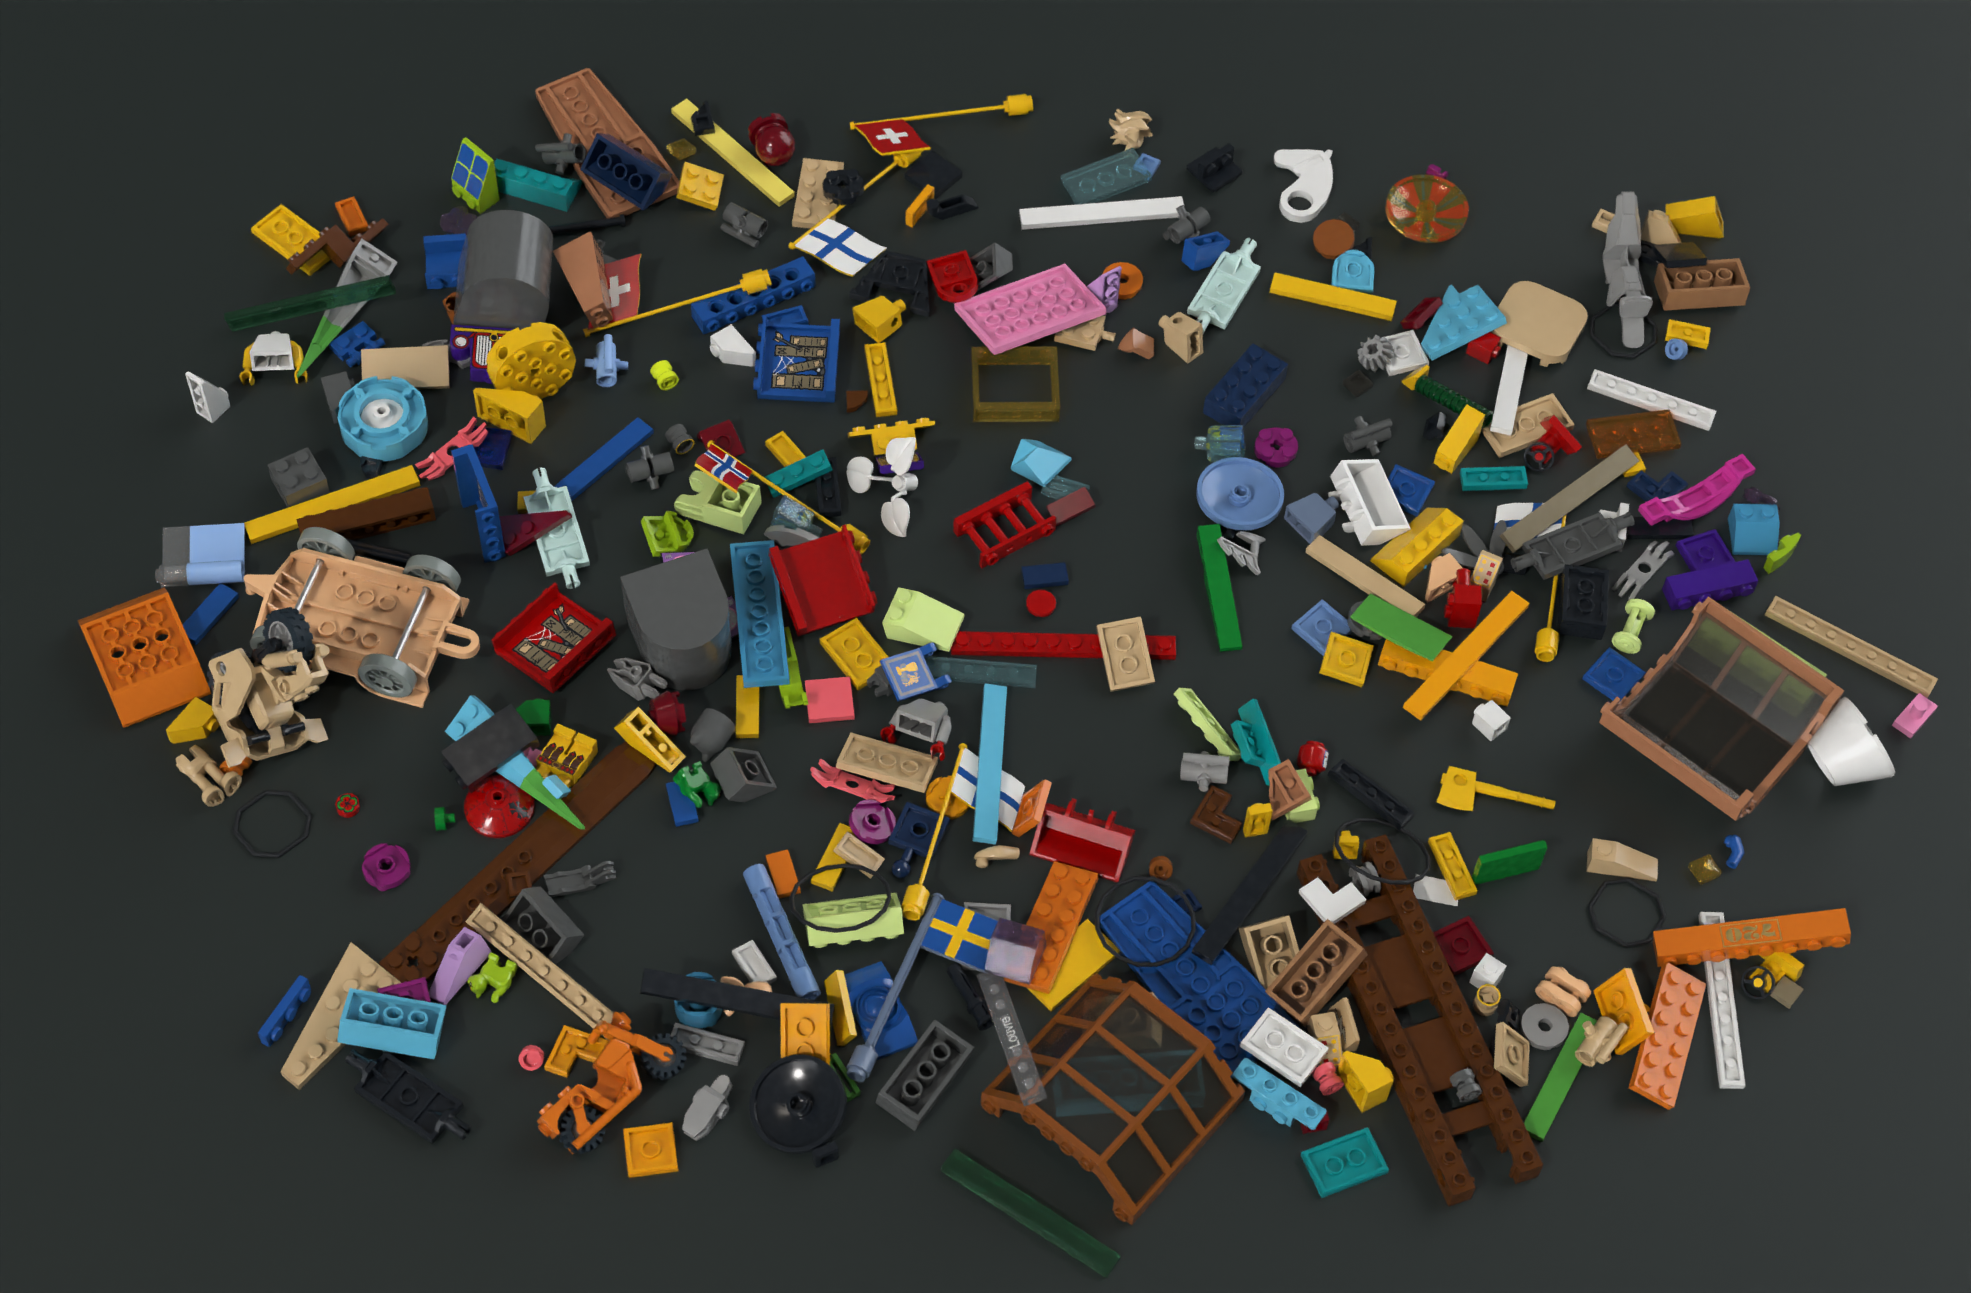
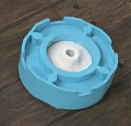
M377 376L360 381L342 396L338 412L341 435L344 443L359 457L364 456L383 461L401 459L424 440L428 431L425 401L421 392L408 381L395 376L391 377L392 380H378Z

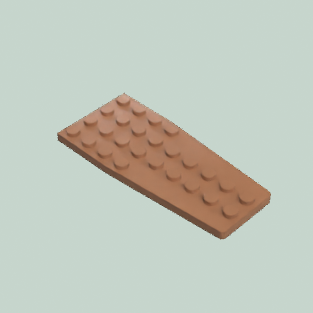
M585 68L535 90L536 98L560 141L563 140L565 133L571 134V143H581L586 149L587 156L597 133L610 134L673 174L664 193L652 204L677 194L679 180L651 140L591 69ZM583 162L572 163L578 176L606 218L620 217L619 214L626 216L640 210L636 205L582 172L580 168Z

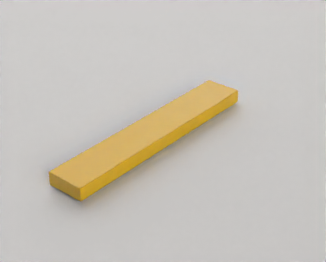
M1274 273L1269 292L1392 321L1397 302L1396 300L1280 273Z

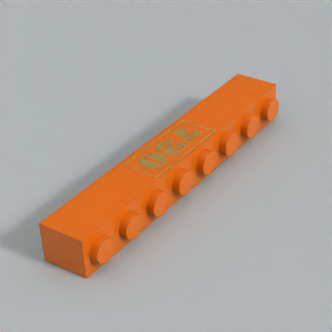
M1846 908L1653 931V945L1657 967H1661L1666 962L1674 966L1679 964L1697 965L1704 961L1721 962L1730 958L1745 959L1755 955L1770 956L1775 952L1790 954L1797 950L1805 949L1815 951L1822 947L1830 946L1840 948L1850 944L1851 938Z

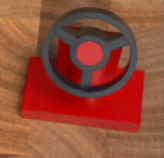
M1555 415L1545 417L1540 422L1546 432L1536 442L1530 444L1524 452V462L1533 471L1542 472L1549 469L1554 462V454L1560 448L1569 455L1576 453L1582 447ZM1526 454L1533 456V460L1539 463V468H1535L1528 463ZM1552 457L1550 464L1543 468V464Z

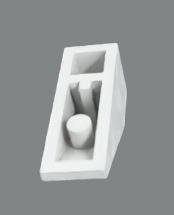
M189 371L186 372L185 375L196 413L214 423L231 407L228 393L223 388H217Z

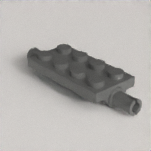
M1601 512L1524 542L1522 549L1526 554L1512 558L1511 566L1515 572H1518L1533 565L1543 580L1562 573L1565 564L1573 565V567L1580 566L1622 549V542L1618 538L1617 533L1621 529L1634 525V518L1630 512L1614 519L1611 517L1604 518Z

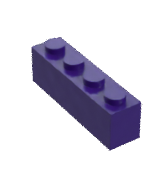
M1749 559L1666 577L1662 591L1671 611L1677 609L1685 610L1695 606L1699 601L1703 603L1708 596L1714 601H1726L1736 596H1748L1754 592L1758 578Z

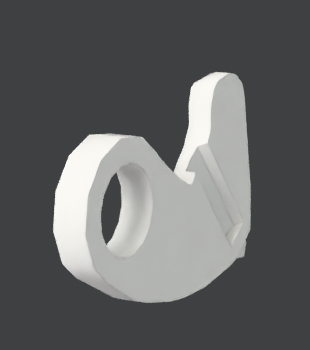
M1309 149L1278 150L1275 152V165L1279 168L1289 169L1299 177L1297 181L1281 194L1279 208L1282 215L1288 220L1298 223L1311 221L1326 205L1333 182V170L1330 161L1332 150L1328 149L1326 152ZM1295 197H1302L1307 199L1312 206L1307 210H1296L1289 205L1288 201Z

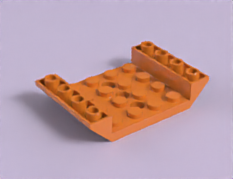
M165 587L78 620L123 728L187 704L195 697L202 698L211 694L197 656ZM161 634L168 635L163 641L156 640ZM138 643H146V646L142 649L134 648ZM117 651L124 652L119 658L112 657Z

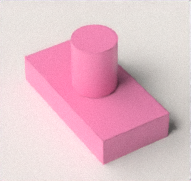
M1919 693L1896 718L1892 726L1911 739L1936 711L1938 706Z

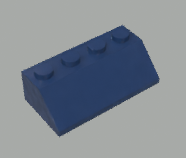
M600 133L596 134L580 168L582 172L642 210H646L664 193L673 175L610 134Z

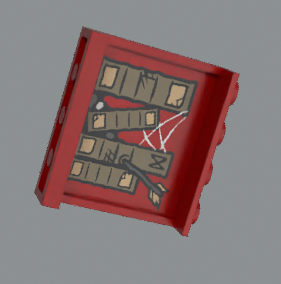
M554 582L535 601L529 603L524 611L517 617H514L503 630L497 632L492 639L496 654L554 693L616 636L613 621L607 617L601 621L561 594L557 583Z

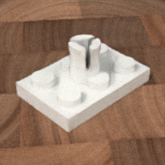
M1269 1007L1240 1044V1047L1300 1088L1329 1049Z

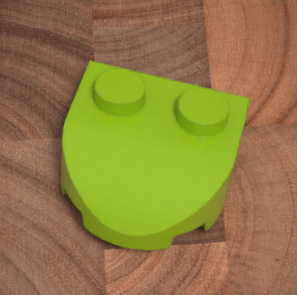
M666 511L664 516H643L641 520L653 557H660V553L684 552L694 535L690 522L688 520L683 521L673 511Z

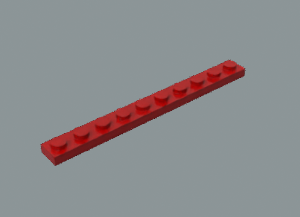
M958 631L951 647V655L1103 658L1098 634ZM1145 635L1150 659H1176V636Z

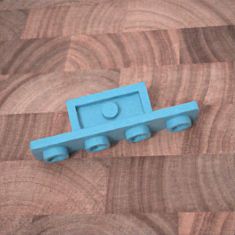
M1248 1058L1243 1059L1232 1075L1235 1080L1252 1090L1249 1101L1257 1109L1265 1110L1271 1114L1280 1124H1286L1291 1127L1294 1121L1298 1120L1308 1128L1315 1130L1327 1112L1326 1109Z

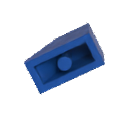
M1218 231L1185 239L1181 261L1193 271L1210 267L1230 245V240Z

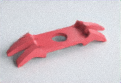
M473 417L465 428L459 430L458 434L438 451L432 452L427 459L415 464L418 469L431 466L421 473L419 477L421 479L427 477L428 480H433L445 475V471L453 465L452 456L447 454L448 449L452 446L461 448L473 444L474 447H479L488 434L487 429H485L487 424L483 422L472 432L477 423V419Z
M821 758L819 765L826 773L815 767L810 769L813 778L825 788L831 786L866 800H876L880 803L895 799L893 795L883 794L893 791L895 785H882L875 779L869 781L846 773L841 769L830 766ZM855 781L859 786L852 788L847 786L846 782Z

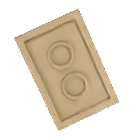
M1141 617L1096 626L1110 692L1155 683Z

